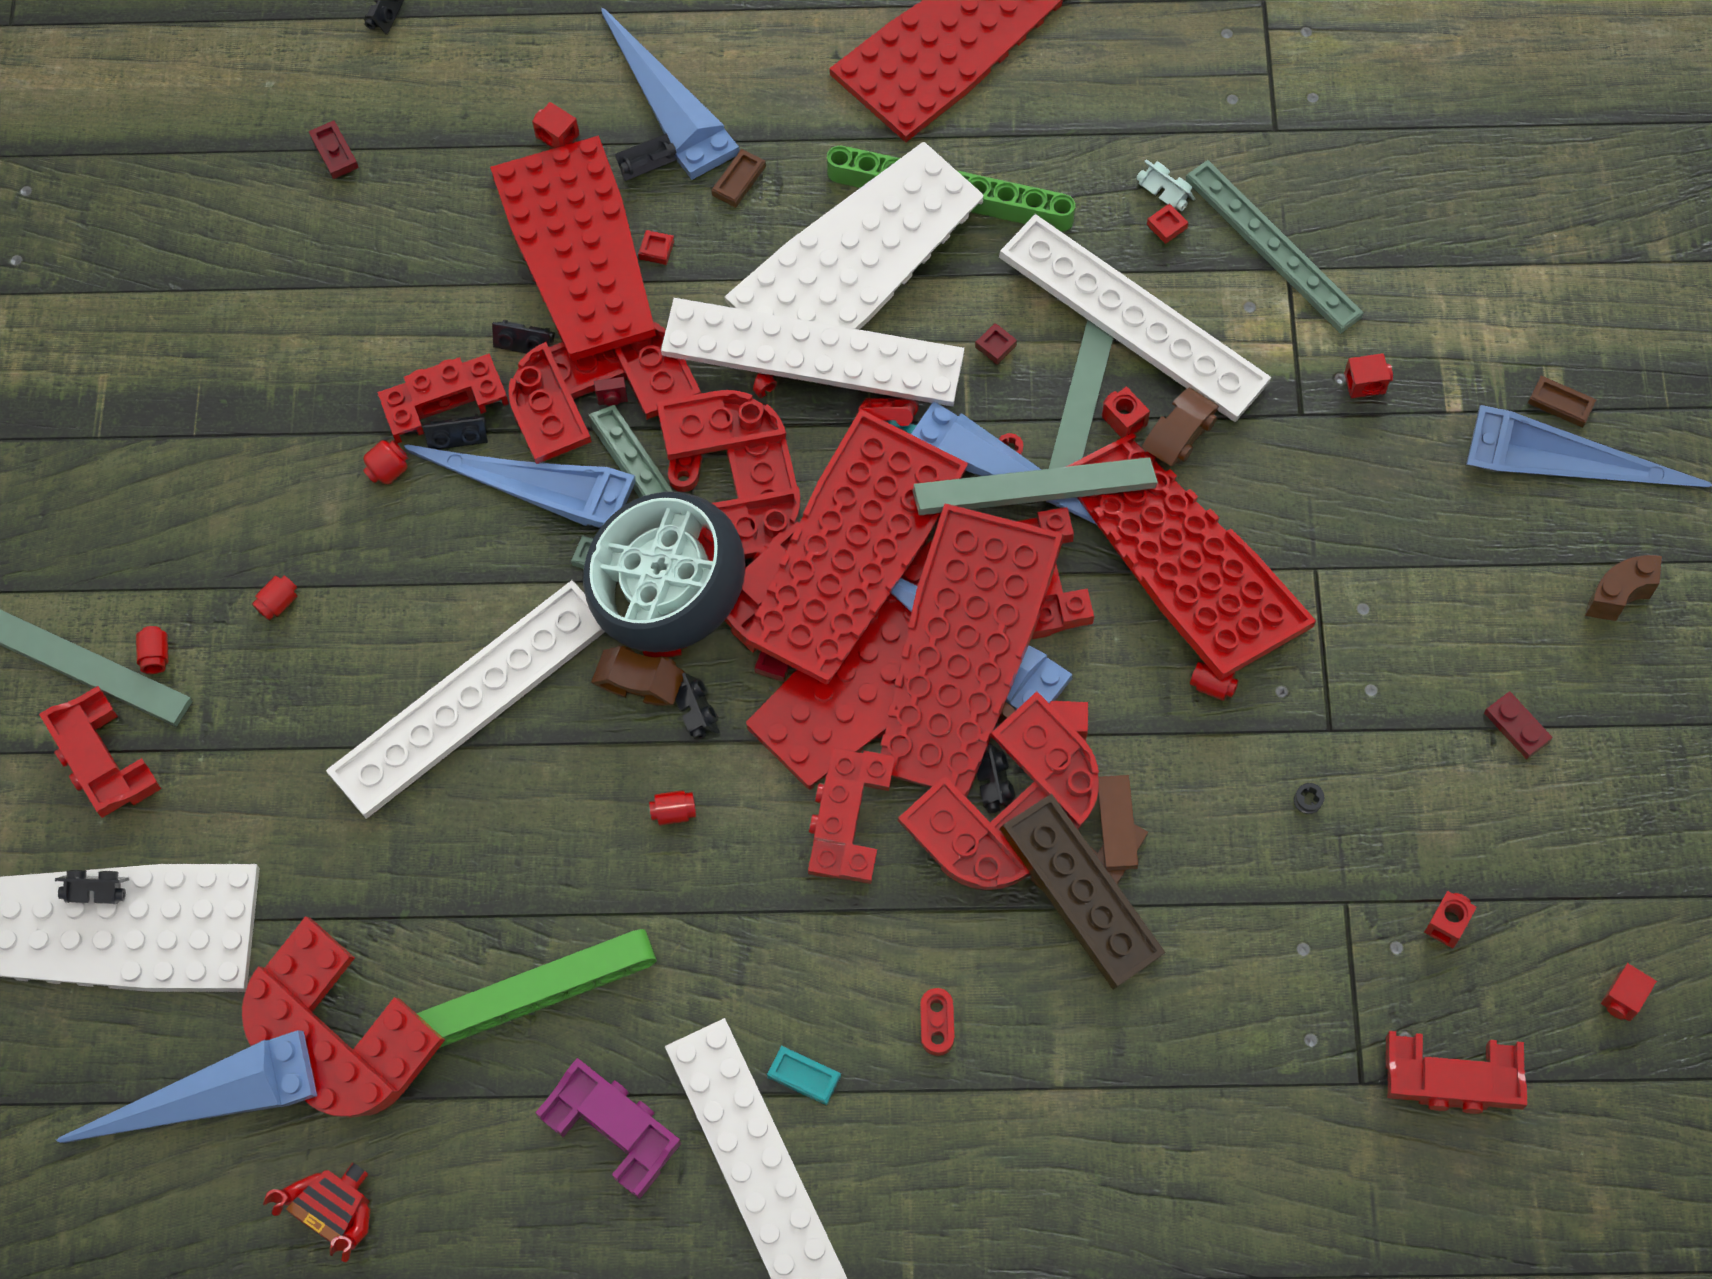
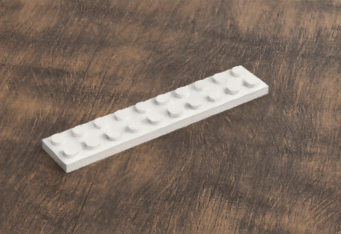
M1036 214L1000 251V259L1186 389L1190 387L1219 406L1217 410L1234 422L1240 418L1271 380V377Z
M674 298L661 353L662 356L917 401L937 402L940 405L953 407L964 357V348Z
M571 580L326 770L328 775L365 819L379 810L605 632L593 617L584 592Z
M725 1018L666 1045L665 1049L770 1278L847 1279Z

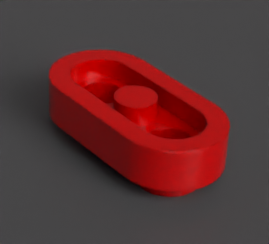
M703 454L670 460L668 478L673 489L679 492H688L696 487L699 481ZM687 476L688 480L680 481L679 478Z
M933 988L925 992L921 998V1042L923 1048L929 1054L941 1056L948 1053L954 1044L953 999L946 990ZM939 1003L943 1006V1009L940 1012H934L931 1009V1005ZM935 1035H940L944 1038V1041L941 1044H935L931 1039Z

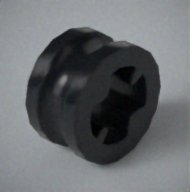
M1305 783L1295 793L1294 805L1302 813L1313 814L1323 805L1325 799L1324 792L1314 783ZM1308 792L1315 795L1313 800L1317 804L1314 805L1313 802L1310 805L1305 804V797L1301 794L1304 793L1306 796Z

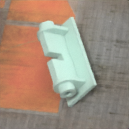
M1147 159L1145 160L1148 166L1147 171L1141 170L1136 177L1140 186L1155 196L1161 188H1164L1165 190L1159 199L1167 205L1170 203L1176 210L1183 211L1188 204L1186 199L1188 197L1193 201L1195 200L1190 191L1192 186L1180 177L1177 180L1168 175L1170 173L1169 169L1160 162L1156 161L1155 164H1152Z

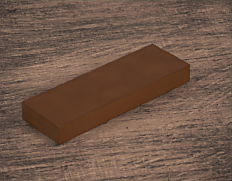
M1129 775L1098 777V800L1105 869L1107 871L1138 869Z

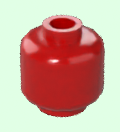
M381 440L364 455L363 460L367 467L363 471L372 482L376 483L379 480L389 485L407 470L406 460L409 457L394 440L390 443L386 440Z

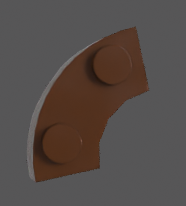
M1190 387L1172 402L1176 408L1167 418L1160 417L1142 445L1143 449L1170 466L1181 461L1185 462L1193 451L1194 447L1192 444L1205 431L1209 432L1217 420L1215 413L1219 406Z
M1636 556L1612 567L1603 576L1592 594L1585 616L1616 621L1627 603L1637 599H1650L1660 584L1662 556Z
M619 645L618 647L603 650L591 683L626 698L627 693L644 697L643 703L673 705L683 680L682 673L685 671L675 666L676 663L670 658L642 656L635 653L629 647Z

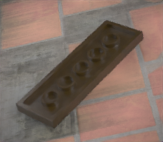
M1052 794L999 828L1113 990L1166 953Z

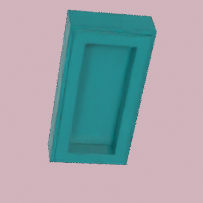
M784 1046L780 1047L767 1073V1078L826 1106L841 1077V1073Z

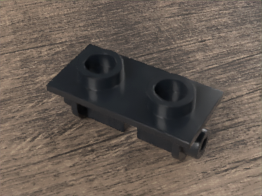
M374 0L376 5H371L364 17V25L369 29L380 27L385 35H388L404 0Z
M667 133L614 154L624 181L677 160L675 157L677 153L673 143H670Z
M505 319L502 322L492 323L493 347L527 354L542 343L546 342L548 347H550V343L554 342L555 332L550 331V328L547 327L544 329L530 326L528 329L523 324L508 322Z
M478 414L471 417L458 418V421L454 422L452 419L442 421L431 420L430 424L423 426L428 448L438 450L488 443L485 430V416L479 417Z
M685 672L682 673L684 680L681 682L675 700L680 711L683 712L691 708L690 712L682 716L689 735L693 736L695 740H699L706 736L705 731L707 730L717 734L720 733L716 724L718 716L705 697L707 689L704 683L699 678H695Z
M988 744L989 753L987 750L985 751L977 771V777L980 782L990 779V783L979 787L983 807L987 808L988 813H996L1000 811L1001 805L1007 807L1012 803V799L1015 798V791L1012 783L1007 778L1006 770L1009 769V763L1005 753L992 744Z
M67 870L65 876L57 877L55 881L63 882V886H60L58 889V898L63 899L65 903H89L90 891H94V903L118 904L119 901H124L126 897V890L121 888V883L129 881V877H118V871H99L98 876H87L86 870Z

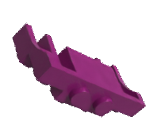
M577 1058L566 1070L553 1092L535 1113L540 1120L561 1137H564L581 1117L625 1152L627 1157L613 1172L612 1176L619 1184L640 1200L661 1174V1168L681 1145V1141L652 1118L655 1113L642 1101L635 1104L626 1096L629 1092L615 1080L610 1084Z

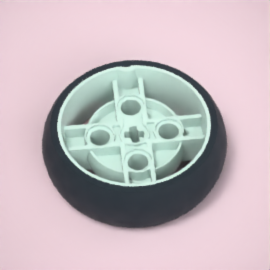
M674 491L654 493L640 497L626 504L610 516L599 529L589 547L583 570V586L588 607L599 626L610 637L630 648L648 652H669L693 645L717 629L730 614L738 600L745 576V557L742 541L727 515L703 498ZM702 527L711 530L713 534V561H708L706 552L698 540ZM616 582L620 583L621 589L630 603L625 618L621 617L617 611L615 603Z

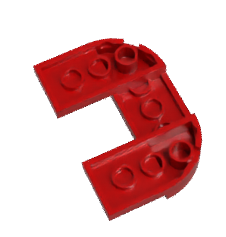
M653 322L656 332L654 337L574 361L570 360L568 351L562 342L548 347L546 342L529 351L520 360L518 370L513 379H510L509 400L515 421L518 423L536 464L592 442L573 399L595 391L594 381L618 377L627 378L647 420L658 415L657 401L701 394L684 359L662 356L661 348L666 332L665 328Z
M720 390L657 401L656 407L668 460L721 450L727 451L737 499L712 504L724 512L731 520L742 541L745 559L751 558L753 562L755 554L763 546L769 547L799 520L800 490L797 487L786 441V431L781 419L768 404L765 406L753 399V395L741 391ZM702 527L698 540L706 552L708 561H713V534L711 530Z
M1038 691L990 735L1034 781L997 817L989 822L945 775L898 817L897 821L941 866V870L962 885L975 889L996 890L1012 886L1031 874L999 828L1048 795L1052 794L1077 829L1087 820L1097 800L1099 770L1091 748Z
M305 916L266 967L258 966L249 980L242 1005V1021L246 1038L250 1046H253L263 1040H271L297 1030L304 1031L317 1092L316 1097L304 1101L318 1111L334 1116L352 1118L377 1114L400 1098L445 1039L400 998L394 997L355 1048L349 1047L313 1011L355 957L312 918Z

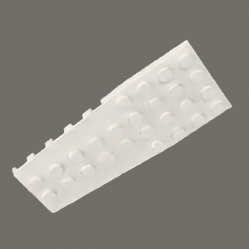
M922 142L784 244L725 296V302L731 308L860 330L894 296V291L913 276L912 272L931 257V252L940 243H945L950 237L952 230L959 223L963 224L968 219L969 213L976 205L983 203V194L925 142Z
M156 864L86 870L87 876H98L99 871H118V877H129V881L121 883V888L126 890V897L124 901H119L118 904L94 903V891H90L89 903H65L63 899L58 898V889L60 886H63V882L55 881V878L65 876L66 872L0 877V977L14 978L17 981H28V979L43 980L53 984H60L61 982L76 983L79 986L89 987L103 985L113 989L149 992H245L248 985L260 868L257 864Z

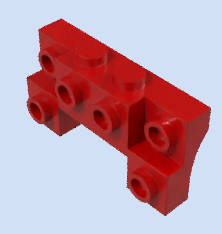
M490 353L463 363L459 357L453 360H444L439 365L427 369L415 370L410 375L404 376L405 383L377 392L397 444L402 442L400 435L417 429L418 435L424 434L420 423L421 419L476 400L481 414L486 412L485 405L499 400L502 401L503 406L509 405Z
M1067 507L1037 512V518L1017 521L1063 533L1064 540L1062 544L1073 542L1074 532ZM1055 565L1032 640L1048 637L1066 629L1091 625L1094 622V613L1088 588L1063 593L1057 565Z
M798 521L769 547L763 546L755 554L754 561L747 567L745 566L741 593L732 611L724 620L732 628L731 633L752 653L757 649L745 643V635L748 633L755 614L767 593L769 584L779 568V563L784 553L787 551L793 533L799 525Z
M99 686L69 702L51 706L39 714L59 749L54 751L57 758L64 767L69 765L73 771L69 775L70 780L78 791L82 789L85 791L101 818L128 802L136 805L161 789L142 758L121 771L96 731V729L118 717Z
M832 747L825 784H818L815 802L821 803L819 814H812L809 833L814 834V842L808 867L809 875L871 884L877 849L853 845L864 787L889 791L895 756L869 751L859 753Z
M1389 1031L1386 1035L1387 1098L1419 1101V1104L1429 1105V1109L1435 1111L1449 1110V1107L1462 1108L1463 1112L1470 1114L1482 1113L1488 1107L1523 1110L1527 1106L1524 1042H1516L1512 1046L1497 1044V1040H1489L1486 1044V1062L1424 1057L1423 1059V1034L1416 1033L1414 1037L1396 1036V1031Z

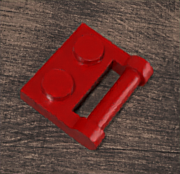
M865 398L859 410L861 409L883 421L896 420L900 426H908L918 412L919 405L916 400L906 398Z

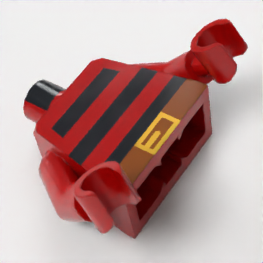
M355 1163L350 1165L341 1179L329 1170H325L322 1173H315L298 1180L282 1190L272 1189L268 1191L263 1205L265 1206L270 1202L276 1203L271 1212L274 1216L281 1214L284 1205H289L286 1210L291 1215L331 1243L330 1256H333L336 1251H343L341 1261L347 1262L350 1259L351 1250L368 1234L370 1219L369 1200L357 1190L369 1174Z

